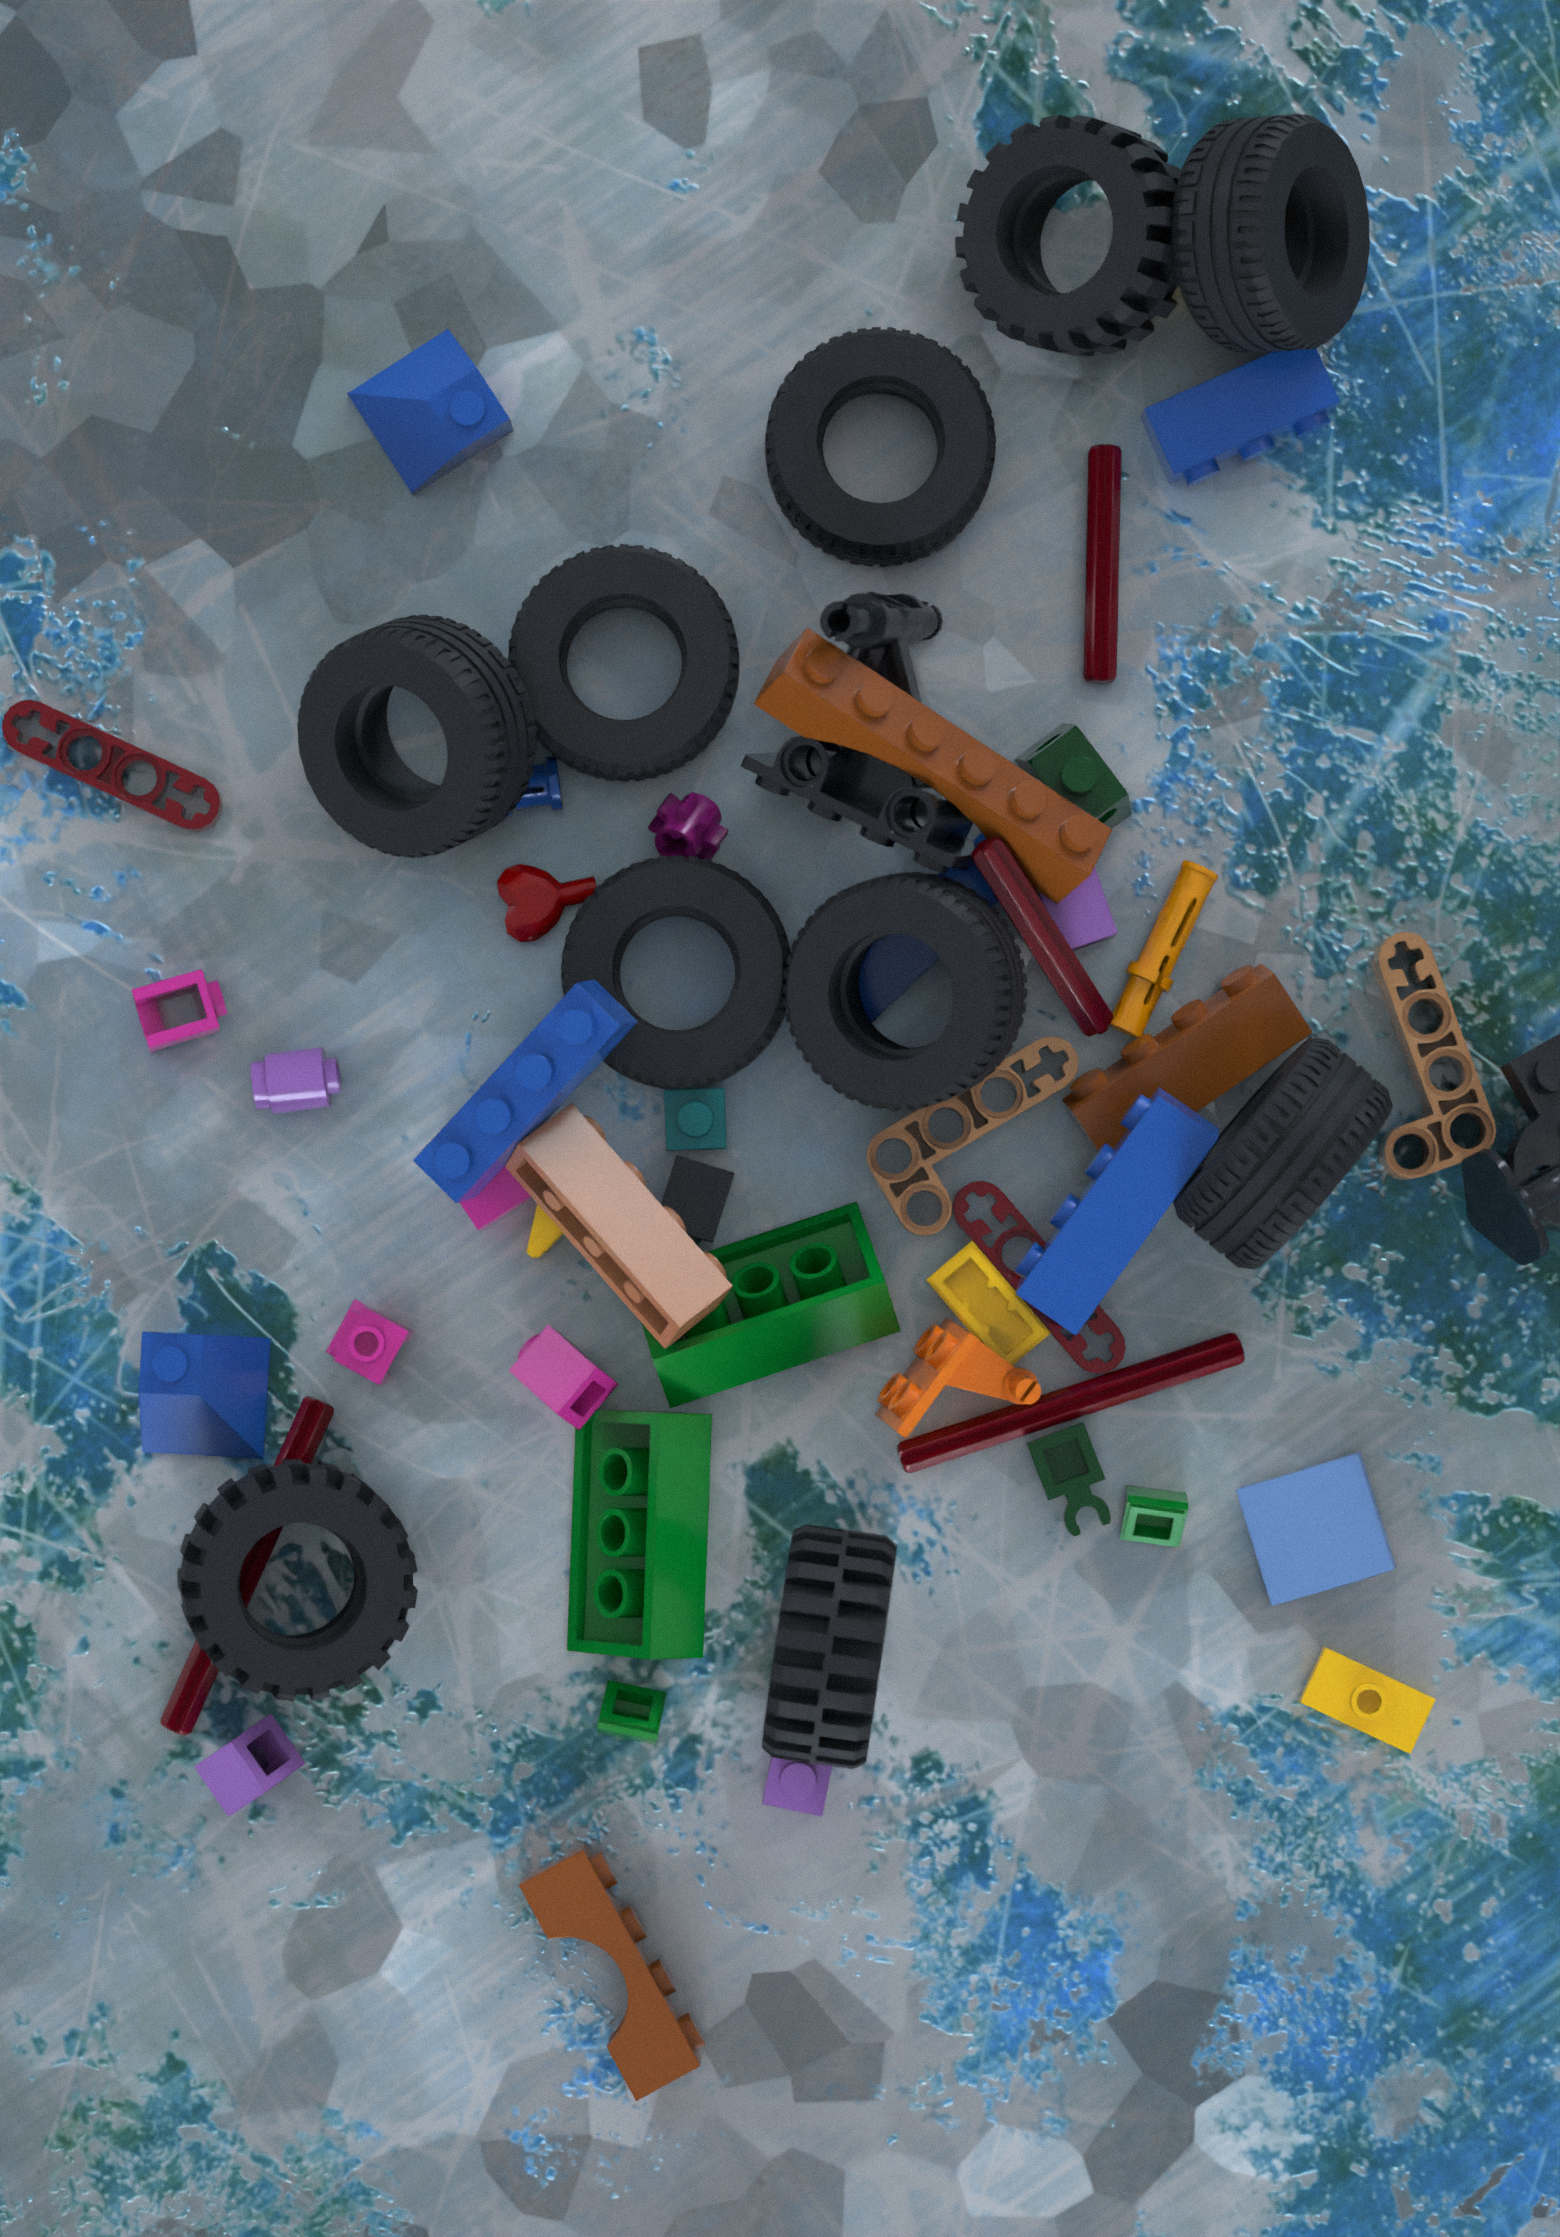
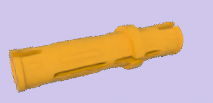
M1183 860L1171 891L1157 916L1156 922L1137 961H1130L1125 971L1129 978L1112 1012L1114 1019L1111 1021L1110 1027L1133 1038L1144 1035L1143 1032L1162 992L1169 993L1174 981L1169 977L1214 883L1217 882L1219 876L1197 863Z

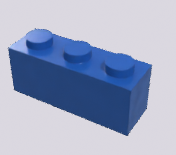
M1316 348L1273 351L1144 408L1140 420L1169 484L1184 478L1187 486H1191L1218 474L1221 470L1217 463L1239 454L1242 461L1245 462L1269 452L1276 447L1273 438L1294 429L1297 437H1303L1331 423L1327 414L1334 412L1340 400Z

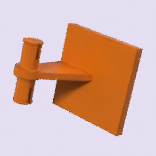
M945 1318L940 1326L934 1323L921 1335L913 1349V1353L917 1357L905 1374L902 1375L899 1372L894 1374L882 1388L877 1398V1402L881 1406L874 1415L904 1438H907L945 1385L1007 1400L1015 1404L1035 1403L1040 1398L1041 1387L1036 1376L1031 1371L1023 1367H1014L979 1341L969 1331L950 1319Z

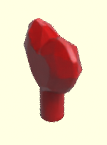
M516 864L504 869L496 883L499 896L508 905L504 919L507 934L519 942L538 940L559 922L566 906L584 903L585 899L594 892L597 887L594 876L559 883L547 871L534 866Z

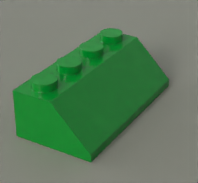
M857 1201L707 1251L722 1264L727 1280L733 1286L718 1308L666 1349L642 1324L651 1357L670 1408L901 1331L884 1276Z
M597 1409L580 1430L575 1428L567 1651L649 1660L703 1658L712 1414Z

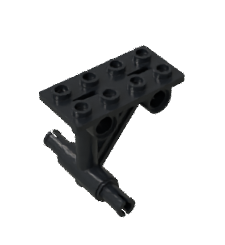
M870 591L868 593L854 594L844 601H836L827 605L822 611L820 618L821 629L825 636L828 638L835 637L834 641L845 642L849 645L847 654L922 703L908 647H913L921 641L932 639L938 635L943 623L942 614L938 607L935 605L928 606L929 602L920 601L913 595L901 593L882 595ZM803 736L791 738L784 743L779 752L745 754L741 767L757 774L755 783L758 786L778 795L789 796L790 791L809 799L807 808L826 819L840 822L842 817H846L862 825L859 833L870 841L887 847H894L895 842L915 851L912 859L928 869L946 873L948 868L967 870L968 866L975 865L971 859V853L978 843L967 838L973 822L953 803L930 786L894 765L861 751L831 742L804 738Z

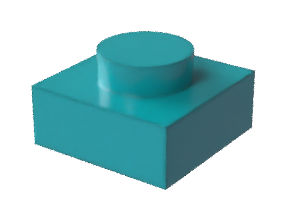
M725 1088L664 1090L666 1151L727 1149Z

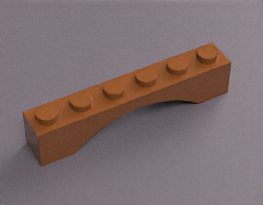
M808 627L776 660L753 703L804 738L831 742L864 752L894 765L924 782L953 803L979 828L987 840L995 836L1003 839L1033 888L1056 904L1091 875L1112 832L1111 828Z

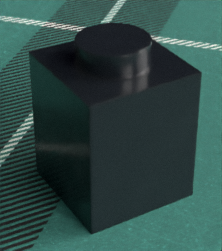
M676 1155L661 1205L673 1209L680 1216L685 1224L686 1233L698 1247L701 1240L713 1244L735 1173Z

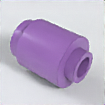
M323 1047L265 1054L264 1061L251 1062V1083L257 1110L271 1108L273 1114L331 1107V1094H338L342 1091L337 1057L326 1058Z

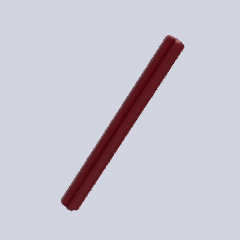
M1227 1333L1040 1395V1398L1033 1404H1013L901 1441L897 1445V1453L903 1470L906 1473H913L1242 1364L1245 1361L1244 1350L1236 1333Z
M310 1396L302 1400L273 1466L282 1465V1459H301L304 1463H312L334 1414V1408L330 1404ZM283 1526L264 1535L255 1543L244 1559L240 1573V1591L246 1609ZM197 1640L194 1642L160 1719L161 1725L166 1729L185 1736L192 1732L219 1672V1669L213 1665L205 1651L201 1649Z

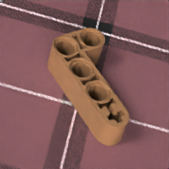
M1410 932L1396 933L1381 942L1376 948L1372 958V968L1426 1117L1398 1126L1387 1132L1379 1143L1377 1153L1379 1163L1387 1174L1396 1179L1408 1180L1423 1177L1459 1164L1468 1156L1480 1150L1489 1149L1494 1143L1496 1126L1430 946L1418 934ZM1396 945H1399L1402 953L1413 952L1416 957V963L1408 967V973L1413 985L1425 979L1428 989L1417 990L1401 1000L1397 990L1409 986L1407 978L1402 969L1391 970L1388 964V960L1396 955ZM1422 1001L1429 1003L1436 1010L1438 1023L1431 1034L1418 1033L1409 1024L1408 1013L1414 1002ZM1437 1058L1449 1059L1458 1069V1083L1451 1091H1441L1433 1086L1430 1081V1066ZM1462 1114L1473 1118L1479 1126V1139L1470 1149L1459 1147L1454 1143L1450 1134L1451 1123L1457 1116ZM1403 1135L1412 1136L1417 1139L1423 1149L1422 1161L1412 1170L1401 1167L1393 1156L1394 1144Z
M1047 1036L1036 1040L1004 1059L999 1066L995 1067L994 1072L986 1076L983 1081L971 1089L943 1102L918 1109L879 1132L871 1140L866 1151L867 1166L895 1216L906 1231L916 1236H929L944 1228L951 1217L952 1203L949 1194L932 1167L934 1164L1061 1091L1074 1080L1078 1072L1079 1059L1076 1050L1068 1041L1054 1036ZM1046 1049L1051 1056L1061 1053L1066 1061L1059 1068L1062 1078L1055 1081L1050 1074L1039 1077L1029 1084L1038 1094L1028 1098L1023 1080L1010 1066L1020 1062L1024 1074L1036 1067L1041 1061L1038 1051ZM994 1078L1003 1079L1013 1087L1015 1099L1009 1110L993 1112L983 1104L981 1089L988 1080ZM950 1109L960 1116L963 1130L956 1141L941 1143L930 1134L928 1128L929 1119L935 1111ZM890 1139L903 1142L909 1148L911 1154L908 1168L897 1174L883 1171L876 1160L878 1146ZM920 1191L930 1192L939 1199L941 1215L933 1225L919 1226L909 1218L907 1203L913 1194Z

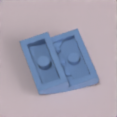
M1361 1452L1307 1466L1295 1472L1236 1489L1271 1606L1350 1584L1396 1568Z

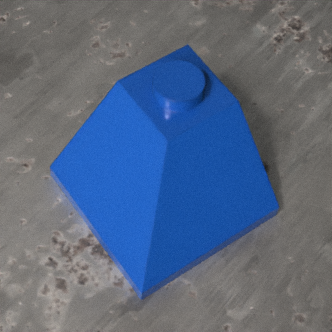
M449 329L347 393L412 495H415L514 431L509 416L478 368Z
M142 1331L138 1390L142 1452L264 1459L271 1338Z

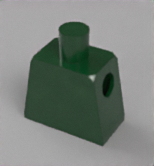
M1062 723L1014 759L1022 770L1111 829L1131 815L1129 795L1076 725Z

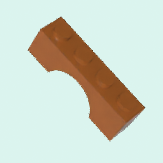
M585 1843L523 1877L519 1887L548 1939L569 1937L591 1942L607 1952L620 1968L627 1987L628 2004L624 2018L608 2040L607 2049L633 2097L638 2101L701 2066L702 2057L698 2049L705 2046L706 2043L691 2014L688 2012L680 2017L670 2000L669 1995L677 1990L663 1962L658 1959L650 1963L639 1943L647 1938V1934L631 1905L621 1910L610 1888L617 1885L618 1880L606 1857L601 1851L592 1856Z

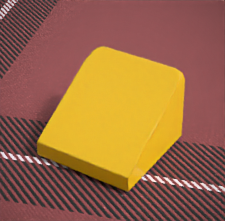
M538 1204L526 1250L533 1259H540L563 1235V1232Z

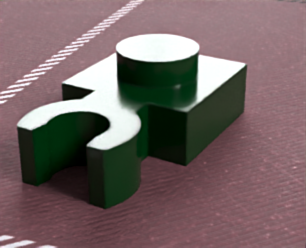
M1084 1422L1026 1443L1047 1500L1049 1501L1062 1495L1066 1498L1067 1505L1063 1512V1521L1071 1535L1075 1537L1081 1534L1076 1523V1514L1079 1509L1085 1506L1093 1507L1097 1511L1098 1518L1103 1526L1110 1523L1111 1516L1108 1506L1102 1499L1092 1495L1089 1487L1091 1484L1105 1480Z

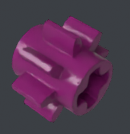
M695 792L684 796L681 801L674 794H668L656 810L657 815L648 825V830L656 833L655 846L661 856L668 857L683 855V857L694 856L699 859L711 860L719 850L720 843L728 834V829L720 825L722 817L718 806L710 798Z

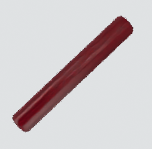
M1111 444L1093 445L1088 452L1083 677L1085 681L1091 683L1114 682L1117 676L1122 451L1119 446Z
M997 836L988 840L983 839L971 853L973 863L1081 1032L1088 1037L1097 1033L1103 1034L1108 1030V1026L1114 1019L1109 1006L1003 839Z

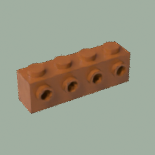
M1262 963L1255 968L1251 965H1246L1235 970L1221 982L1223 989L1205 1002L1197 999L1182 1006L1171 1016L1170 1020L1173 1024L1154 1037L1148 1033L1131 1041L1120 1052L1123 1058L1104 1071L1101 1068H1095L1076 1079L1070 1086L1072 1093L1061 1100L1095 1151L1098 1152L1105 1143L1113 1149L1128 1130L1120 1122L1140 1094L1150 1099L1156 1089L1160 1087L1193 1111L1198 1112L1312 1034V1030L1275 973Z

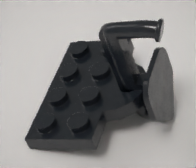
M1560 1033L1500 1067L1530 1120L1514 1134L1505 1154V1161L1491 1149L1480 1150L1462 1161L1466 1211L1469 1222L1475 1230L1520 1265H1527L1547 1255L1549 1242L1544 1229L1560 1232ZM1533 1170H1539V1172L1531 1175Z

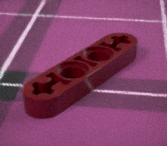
M19 701L11 706L4 715L2 731L5 740L9 746L30 759L184 830L192 832L206 831L214 826L221 817L223 810L222 796L217 787L202 776L38 701ZM35 712L40 713L39 724L57 735L60 734L62 723L70 726L58 742L55 759L46 756L54 747L47 741L38 737H32L28 744L21 743L23 733L16 728L20 718L30 720ZM82 737L95 738L102 747V757L97 766L84 771L73 767L69 759V751L74 741ZM137 762L149 763L156 771V785L146 795L137 796L130 794L124 786L123 778L125 771L129 766ZM171 773L180 777L172 785L178 791L187 795H194L198 788L205 789L203 799L210 805L206 815L196 812L192 820L185 819L186 808L168 797L166 798L165 809L155 806L167 791L169 775Z
M985 1181L971 1182L962 1187L956 1194L952 1206L953 1217L962 1231L977 1245L1016 1291L1021 1276L1005 1266L1001 1253L1004 1244L1009 1239L1019 1236L1029 1239L1032 1243L1036 1242L1044 1247L1046 1242L997 1186ZM972 1192L980 1198L988 1193L993 1196L996 1203L992 1205L990 1211L1000 1224L1005 1221L1007 1215H1010L1017 1223L1016 1227L1001 1233L991 1248L982 1240V1236L993 1232L988 1225L981 1219L970 1223L964 1216L970 1207L965 1198ZM1022 1299L1051 1332L1050 1334L1071 1359L1084 1371L1095 1374L1107 1373L1116 1368L1123 1360L1126 1350L1125 1338L1117 1325L1099 1305L1093 1311L1095 1318L1088 1320L1085 1324L1097 1336L1103 1335L1106 1332L1112 1336L1113 1341L1108 1345V1350L1112 1356L1106 1362H1103L1098 1357L1087 1361L1082 1352L1086 1350L1088 1345L1079 1332L1076 1336L1072 1334L1070 1340H1067L1060 1331L1064 1327Z

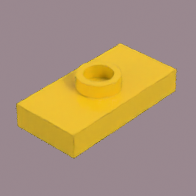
M973 1241L969 1242L926 1279L969 1332L1011 1365L1018 1362L1051 1333L1022 1298L1015 1294L1016 1291Z
M1323 1646L1298 1701L1411 1754L1436 1699Z

